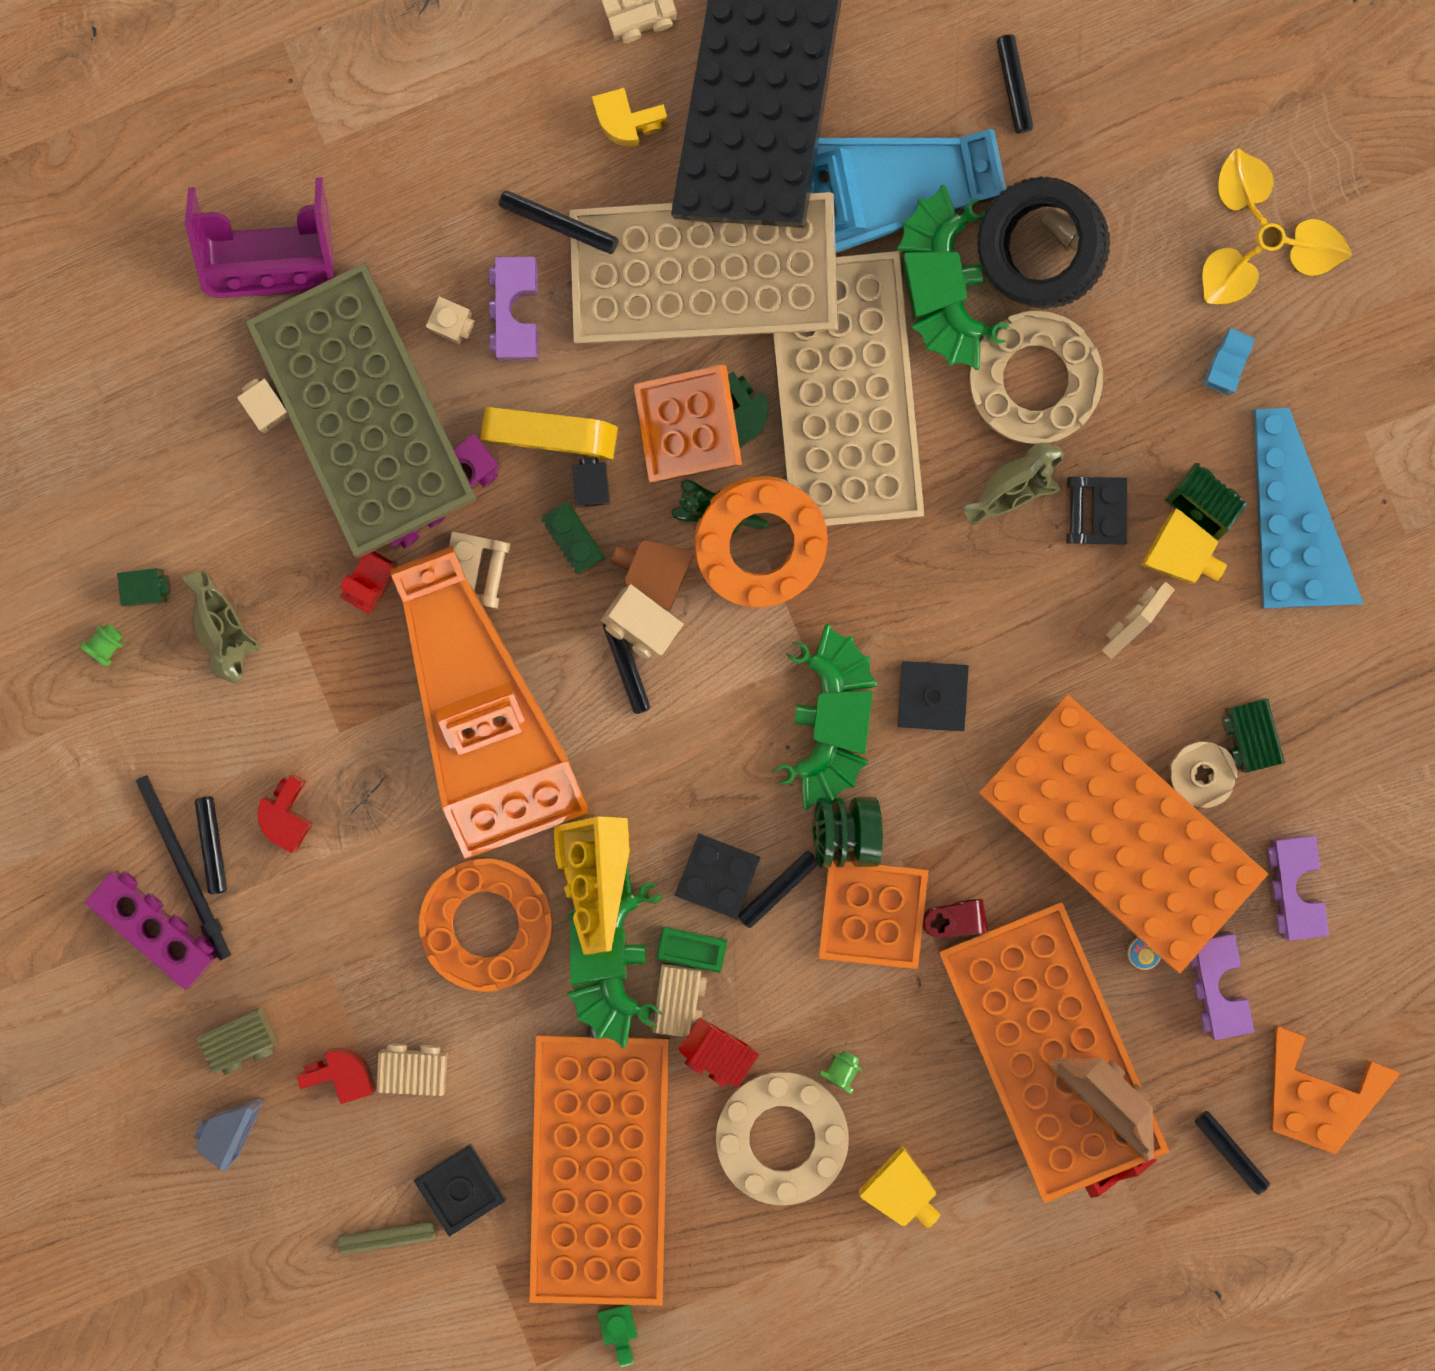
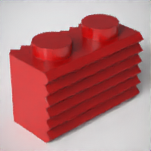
M701 1017L697 1019V1023L693 1024L690 1034L686 1035V1040L682 1041V1046L679 1047V1052L687 1058L684 1063L686 1066L699 1074H702L703 1070L710 1072L708 1077L723 1087L730 1083L738 1088L760 1055L744 1041Z

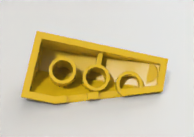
M597 816L554 826L555 859L558 869L564 870L568 883L564 887L567 898H572L576 912L573 920L583 954L591 955L611 951L630 852L628 819Z

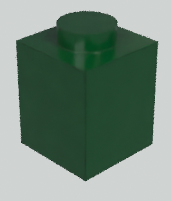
M155 568L117 573L121 606L134 607L167 603L166 595L171 594V584L169 576L164 575L163 569Z

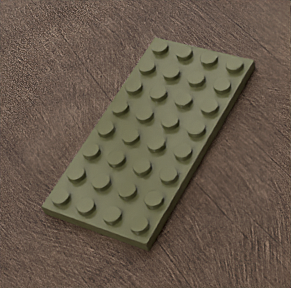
M365 262L245 321L355 558L358 559L478 500Z

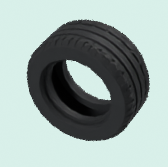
M1043 176L1031 177L1029 180L1023 179L1021 182L1014 183L1013 186H1008L1005 191H1001L1000 195L996 196L994 201L988 205L990 207L986 209L985 215L981 219L982 223L979 224L977 252L980 257L978 258L982 264V270L985 271L984 274L988 277L990 283L1006 297L1029 307L1040 309L1058 308V306L1062 307L1073 303L1074 300H1078L1081 296L1087 294V291L1091 290L1093 285L1098 282L1097 279L1102 276V272L1106 267L1105 264L1108 262V254L1110 253L1109 228L1098 205L1089 195L1075 185L1059 178L1047 176L1046 178ZM1042 207L1060 208L1066 211L1075 222L1079 236L1077 253L1072 262L1059 275L1048 279H1028L1023 276L1013 264L1009 249L1011 234L1018 221L1030 211Z

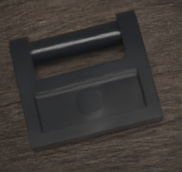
M1067 477V488H1070V533L1066 534V544L1126 545L1127 478ZM1084 488H1092V534L1083 533Z

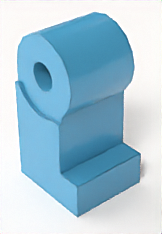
M1229 327L1214 354L1202 384L1228 396L1235 393L1255 338Z

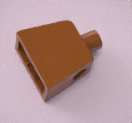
M641 540L636 552L618 545L611 563L628 570L623 582L627 586L633 585L663 609L670 612L693 559L694 552Z

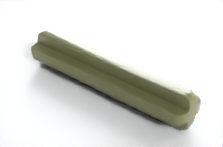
M430 1221L340 1236L337 1239L339 1253L346 1255L428 1242L436 1238L434 1223Z

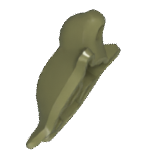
M1048 443L1035 444L1027 451L1023 458L1011 461L999 468L987 482L979 501L963 506L962 511L967 521L971 525H976L989 517L1013 511L1038 496L1052 495L1059 492V484L1052 479V474L1056 466L1064 458L1062 448Z
M207 571L187 574L183 576V580L195 593L192 613L193 628L200 644L210 655V668L216 677L227 680L230 683H237L243 677L245 654L257 653L260 649V644L244 631L231 604L214 587Z

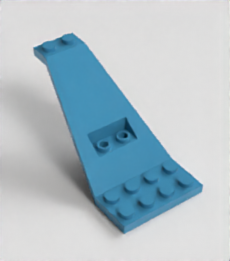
M987 129L960 138H819L810 194L826 192L834 194V205L836 207L834 213L835 251L837 253L903 230L902 222L915 213L918 199H926L935 195L941 185L946 186L955 211L964 209L974 199H980L977 204L994 199L1000 195L1001 191L1006 190L995 130ZM828 172L829 180L824 183L823 175Z

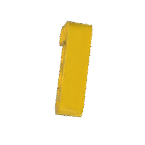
M484 407L480 441L576 453L591 458L598 457L603 460H613L618 427L595 419Z

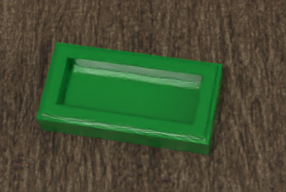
M663 926L656 959L721 973L728 940Z

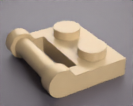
M452 532L449 547L453 546L462 570L474 592L483 550H493L484 595H476L482 606L498 609L499 599L497 598L505 553H509L511 543Z

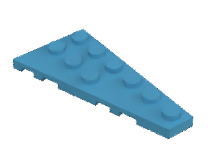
M1269 408L1253 410L1262 609L1364 604L1290 409Z

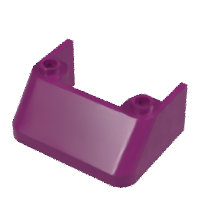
M322 177L315 180L314 204L306 205L298 211L296 227L232 231L230 220L223 214L216 212L201 213L195 187L188 188L185 226L201 289L208 296L228 298L306 292L334 278L331 219Z

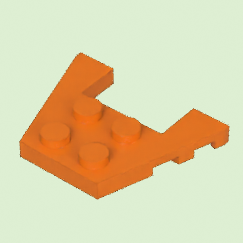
M1276 1025L1274 1029L1275 1054H1273L1274 1086L1272 1087L1271 1130L1336 1154L1395 1082L1400 1072L1369 1060L1358 1091L1354 1092L1295 1070L1307 1037Z

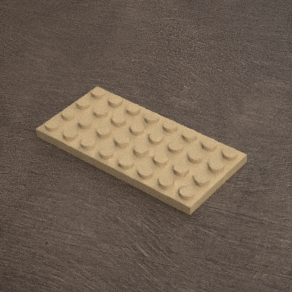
M832 192L810 194L805 228L674 219L671 215L673 203L570 210L571 218L613 235L619 240L615 252L609 254L570 237L573 336L575 344L838 330L834 194Z
M900 252L836 257L838 330L773 334L787 482L804 490L814 500L822 513L826 526L924 517Z

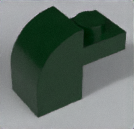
M733 371L728 374L731 397L739 407L734 410L739 448L741 449L762 433L767 422L768 403L763 392L751 399L749 394L753 390L743 375L737 378Z

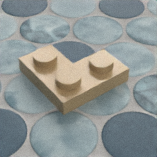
M1166 581L1156 590L1152 586L1149 587L1138 599L1139 603L1126 615L1125 618L1128 621L1124 625L1118 621L1106 634V637L1110 640L1102 651L1110 659L1116 656L1153 621L1175 589Z

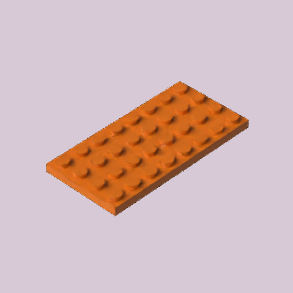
M1069 694L1064 697L978 793L1178 974L1188 966L1268 875L1262 867Z
M1060 902L939 952L1043 1203L1146 1162L1048 1066L1053 1059L1103 1058L1107 1063L1112 1059L1125 1071L1126 1074L1123 1076V1079L1130 1086L1133 1087L1135 1084H1138L1142 1088L1063 903ZM1154 1114V1157L1152 1159L1170 1152Z
M536 1034L529 1303L663 1306L669 1037L628 1036L627 1046L621 1048L617 1042L607 1038L598 1040L596 1038H588L586 1035Z

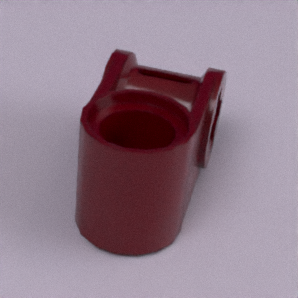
M973 899L930 908L924 913L923 929L927 934L936 938L988 932L984 901L983 899ZM936 914L946 919V924L941 925V931L930 925L931 921L936 920Z

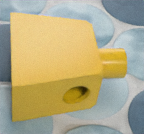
M1176 508L1169 513L1140 566L1193 584L1197 582L1201 573L1218 581L1223 575L1227 564L1211 556L1218 545V541Z
M903 1146L858 1190L863 1200L903 1227L915 1217L928 1229L941 1216L929 1203L936 1195L935 1188Z

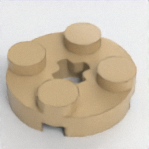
M1198 741L1184 746L1176 753L1174 759L1169 764L1171 787L1192 806L1210 808L1223 803L1231 795L1235 779H1237V767L1232 755L1225 748L1210 742ZM1200 765L1204 769L1210 768L1212 772L1208 775L1209 782L1205 784L1202 780L1196 781L1194 776L1198 773L1196 768Z

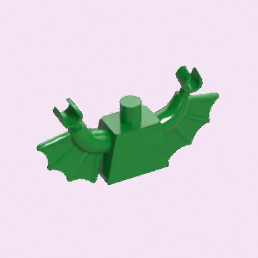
M941 185L935 195L926 199H918L915 213L902 222L904 235L900 245L897 246V251L908 252L903 255L902 263L913 320L921 319L913 323L911 327L923 337L926 345L925 349L940 353L948 361L949 366L962 363L973 367L975 370H979V338L981 335L986 336L987 340L992 344L1004 343L1006 340L998 339L995 331L997 328L1009 330V327L1004 323L985 326L984 322L969 317L963 305V302L967 299L966 287L983 284V274L980 264L961 266L959 252H953L954 238L960 231L966 228V223L975 224L984 217L985 211L981 215L973 213L972 207L980 201V199H974L964 208L963 214L959 216L954 210L946 186Z
M825 624L817 653L814 656L809 654L806 645L797 641L792 643L800 646V656L794 658V656L786 653V656L796 663H807L808 668L816 672L820 677L822 693L817 694L816 707L796 705L794 724L814 726L812 740H815L816 743L811 755L807 759L797 762V766L780 765L772 770V772L783 769L787 773L785 781L777 782V785L789 784L794 780L795 776L800 775L802 778L803 808L805 810L816 804L819 798H828L832 804L833 800L842 790L856 786V778L859 771L868 764L867 759L845 750L859 754L866 753L873 691H844L873 688L878 683L870 673L871 658L858 651L853 641L854 637L837 634L830 624Z
M628 865L611 951L584 955L573 920L576 912L575 908L568 915V919L573 920L570 924V985L574 990L569 991L567 996L571 998L577 1008L576 1019L590 1025L596 1033V1039L607 1038L614 1040L621 1048L627 1046L631 1018L634 1014L639 1016L640 1021L650 1028H656L657 1025L648 1020V1015L652 1012L662 1015V1012L652 1004L639 1006V1002L625 994L622 981L627 980V964H646V945H627V933L622 928L625 917L630 911L638 908V904L642 902L656 904L663 898L662 895H655L649 899V890L658 886L653 883H644L640 887L639 893L634 895L631 889Z

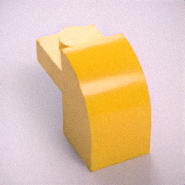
M624 88L592 97L598 122L603 133L618 145L626 147L640 146L638 132L643 131L644 135L654 134L663 130L662 125L668 124L664 104L631 113Z

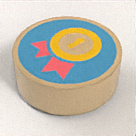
M1138 937L1134 938L1127 947V958L1138 969H1152L1161 959Z

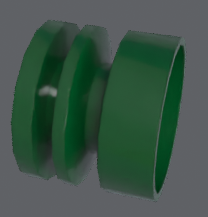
M876 797L852 798L848 813L842 798H835L832 807L828 798L817 799L812 822V841L817 864L820 868H830L833 861L836 868L844 867L847 853H850L854 867L879 866L882 855L883 827L881 809Z

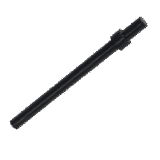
M148 775L135 780L203 924L200 928L204 937H209L219 961L231 956L232 954L221 933L224 929L219 919H215Z

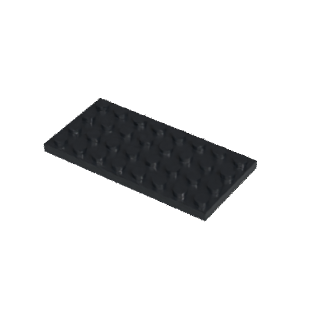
M708 0L671 211L674 219L805 228L842 0Z

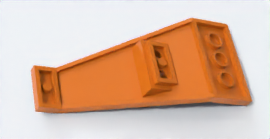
M453 546L390 569L391 577L404 606L441 806L465 860L589 814L588 805L563 747L466 578ZM504 716L502 720H494L495 717ZM468 727L472 728L470 732L462 731L463 729H466Z

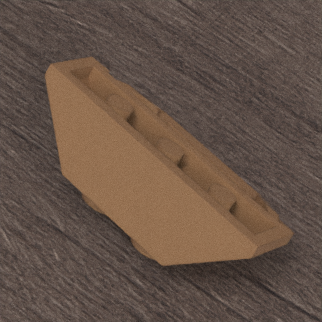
M1103 1058L1053 1059L1048 1066L1146 1162L1154 1157L1153 1107L1148 1103L1151 1097L1138 1084H1135L1133 1087L1130 1086L1123 1079V1076L1126 1074L1125 1071L1112 1059L1107 1063Z

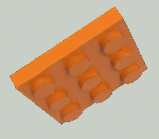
M726 365L712 366L634 384L649 483H657L742 465Z
M833 861L831 867L827 870L818 958L918 969L929 870L879 864L877 867H854L852 861H846L844 867L836 868Z

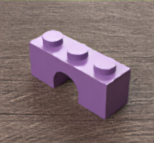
M495 257V266L489 267L490 286H495V299H490L489 313L490 320H496V333H490V353H496L498 361H538L537 325L519 323L512 317L511 313L513 303L519 297L538 295L536 257Z
M1308 834L1270 839L1271 847L1266 849V856L1269 867L1274 868L1275 880L1271 881V894L1274 901L1278 900L1279 913L1275 914V925L1278 934L1282 933V937L1289 941L1329 936L1325 902L1319 900L1303 901L1296 891L1297 880L1303 873L1320 869L1316 836Z
M1230 931L1217 933L1189 963L1191 968L1196 967L1198 980L1193 981L1194 991L1197 1000H1202L1204 1013H1200L1203 1032H1209V1036L1214 1040L1254 1033L1248 999L1243 996L1224 998L1219 992L1218 982L1221 975L1229 969L1241 967L1235 934Z

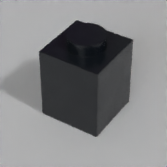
M598 457L579 459V465L572 466L576 506L580 508L610 505L606 463H599Z

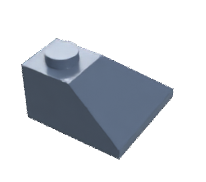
M256 1098L215 1113L208 1121L202 1120L194 1138L199 1140L195 1150L217 1168L226 1172L237 1161L265 1100Z

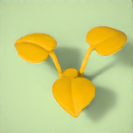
M1235 149L1225 160L1219 174L1218 193L1224 205L1231 210H1240L1248 205L1249 210L1260 222L1261 226L1256 230L1254 236L1257 246L1246 253L1243 258L1236 249L1221 248L1212 252L1206 259L1202 270L1204 300L1210 304H1229L1246 297L1252 292L1258 282L1259 271L1253 264L1247 261L1262 250L1275 251L1281 248L1284 243L1293 245L1290 251V261L1297 271L1308 276L1324 274L1352 256L1344 237L1333 226L1322 220L1308 219L1300 222L1295 228V239L1286 237L1285 231L1280 225L1268 224L1267 219L1261 215L1254 203L1263 202L1270 196L1274 186L1272 172L1263 161L1247 154L1241 149Z

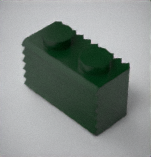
M1194 463L1182 475L1165 498L1167 503L1175 509L1177 508L1217 541L1230 530L1247 506V502L1243 501L1235 490L1226 488V485L1221 484V481L1217 480L1209 469L1200 467V463Z
M568 501L542 517L541 522L546 524L545 528L549 530L550 535H553L552 539L556 541L557 546H560V551L564 552L563 556L567 558V562L571 563V567L575 569L574 573L581 575L606 559Z
M1261 698L1225 708L1226 715L1222 716V724L1226 735H1231L1235 747L1230 749V754L1235 761L1236 767H1240L1241 772L1249 773L1285 763L1268 698Z

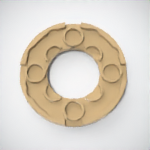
M1027 311L1012 315L1001 321L1000 323L1006 324L1009 330L997 328L995 335L998 339L1006 340V342L992 344L984 336L980 342V368L975 370L970 366V393L978 413L986 424L999 435L1022 444H1049L1073 434L1093 414L1101 396L1103 367L1097 348L1095 349L1093 343L1079 325L1056 313ZM1028 346H1042L1054 351L1063 360L1068 371V386L1064 396L1055 406L1043 411H1030L1019 407L1010 399L1003 383V372L1008 360L1016 351Z
M792 1071L763 1073L739 1086L724 1104L716 1128L718 1157L730 1181L749 1197L772 1205L798 1204L822 1193L840 1173L849 1145L846 1118L833 1094L815 1079ZM776 1106H787L801 1111L811 1121L815 1132V1144L809 1158L800 1166L788 1171L773 1170L762 1165L754 1156L750 1146V1130L755 1119L765 1110Z

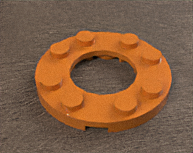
M757 476L730 484L710 500L711 504L705 510L702 518H699L696 525L694 552L703 577L716 593L726 600L741 606L769 607L794 598L815 579L825 560L828 535L821 511L804 490L781 478ZM755 513H771L780 516L789 524L793 533V547L786 561L780 567L768 573L754 574L745 571L734 563L730 554V538L735 527L743 519Z
M495 858L472 859L447 870L428 890L419 915V935L431 965L451 983L472 991H498L524 980L542 961L552 936L551 908L542 887L521 867ZM488 891L499 894L511 902L518 916L519 928L516 939L509 949L496 956L482 957L471 954L461 946L455 936L453 921L456 910L464 899L474 893Z

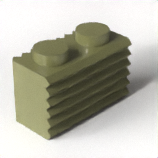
M262 1007L197 1037L211 1072L214 1074L222 1070L224 1076L242 1068L243 1066L240 1061L251 1056L256 1062L273 1054L271 1047L278 1043Z

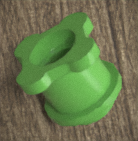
M106 624L105 627L97 625V631L88 642H82L79 646L100 664L109 666L112 663L110 659L112 654L118 647L122 648L124 646L120 640L123 635L110 624Z
M843 1050L841 1055L837 1053L832 1055L835 1058L828 1071L820 1070L819 1075L833 1085L852 1094L854 1089L849 1086L857 1072H862L863 1069L858 1066L860 1060L857 1057Z

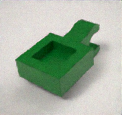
M618 1305L597 1311L605 1346L615 1343L620 1367L632 1365L634 1357L629 1339L637 1338L638 1333L631 1306Z

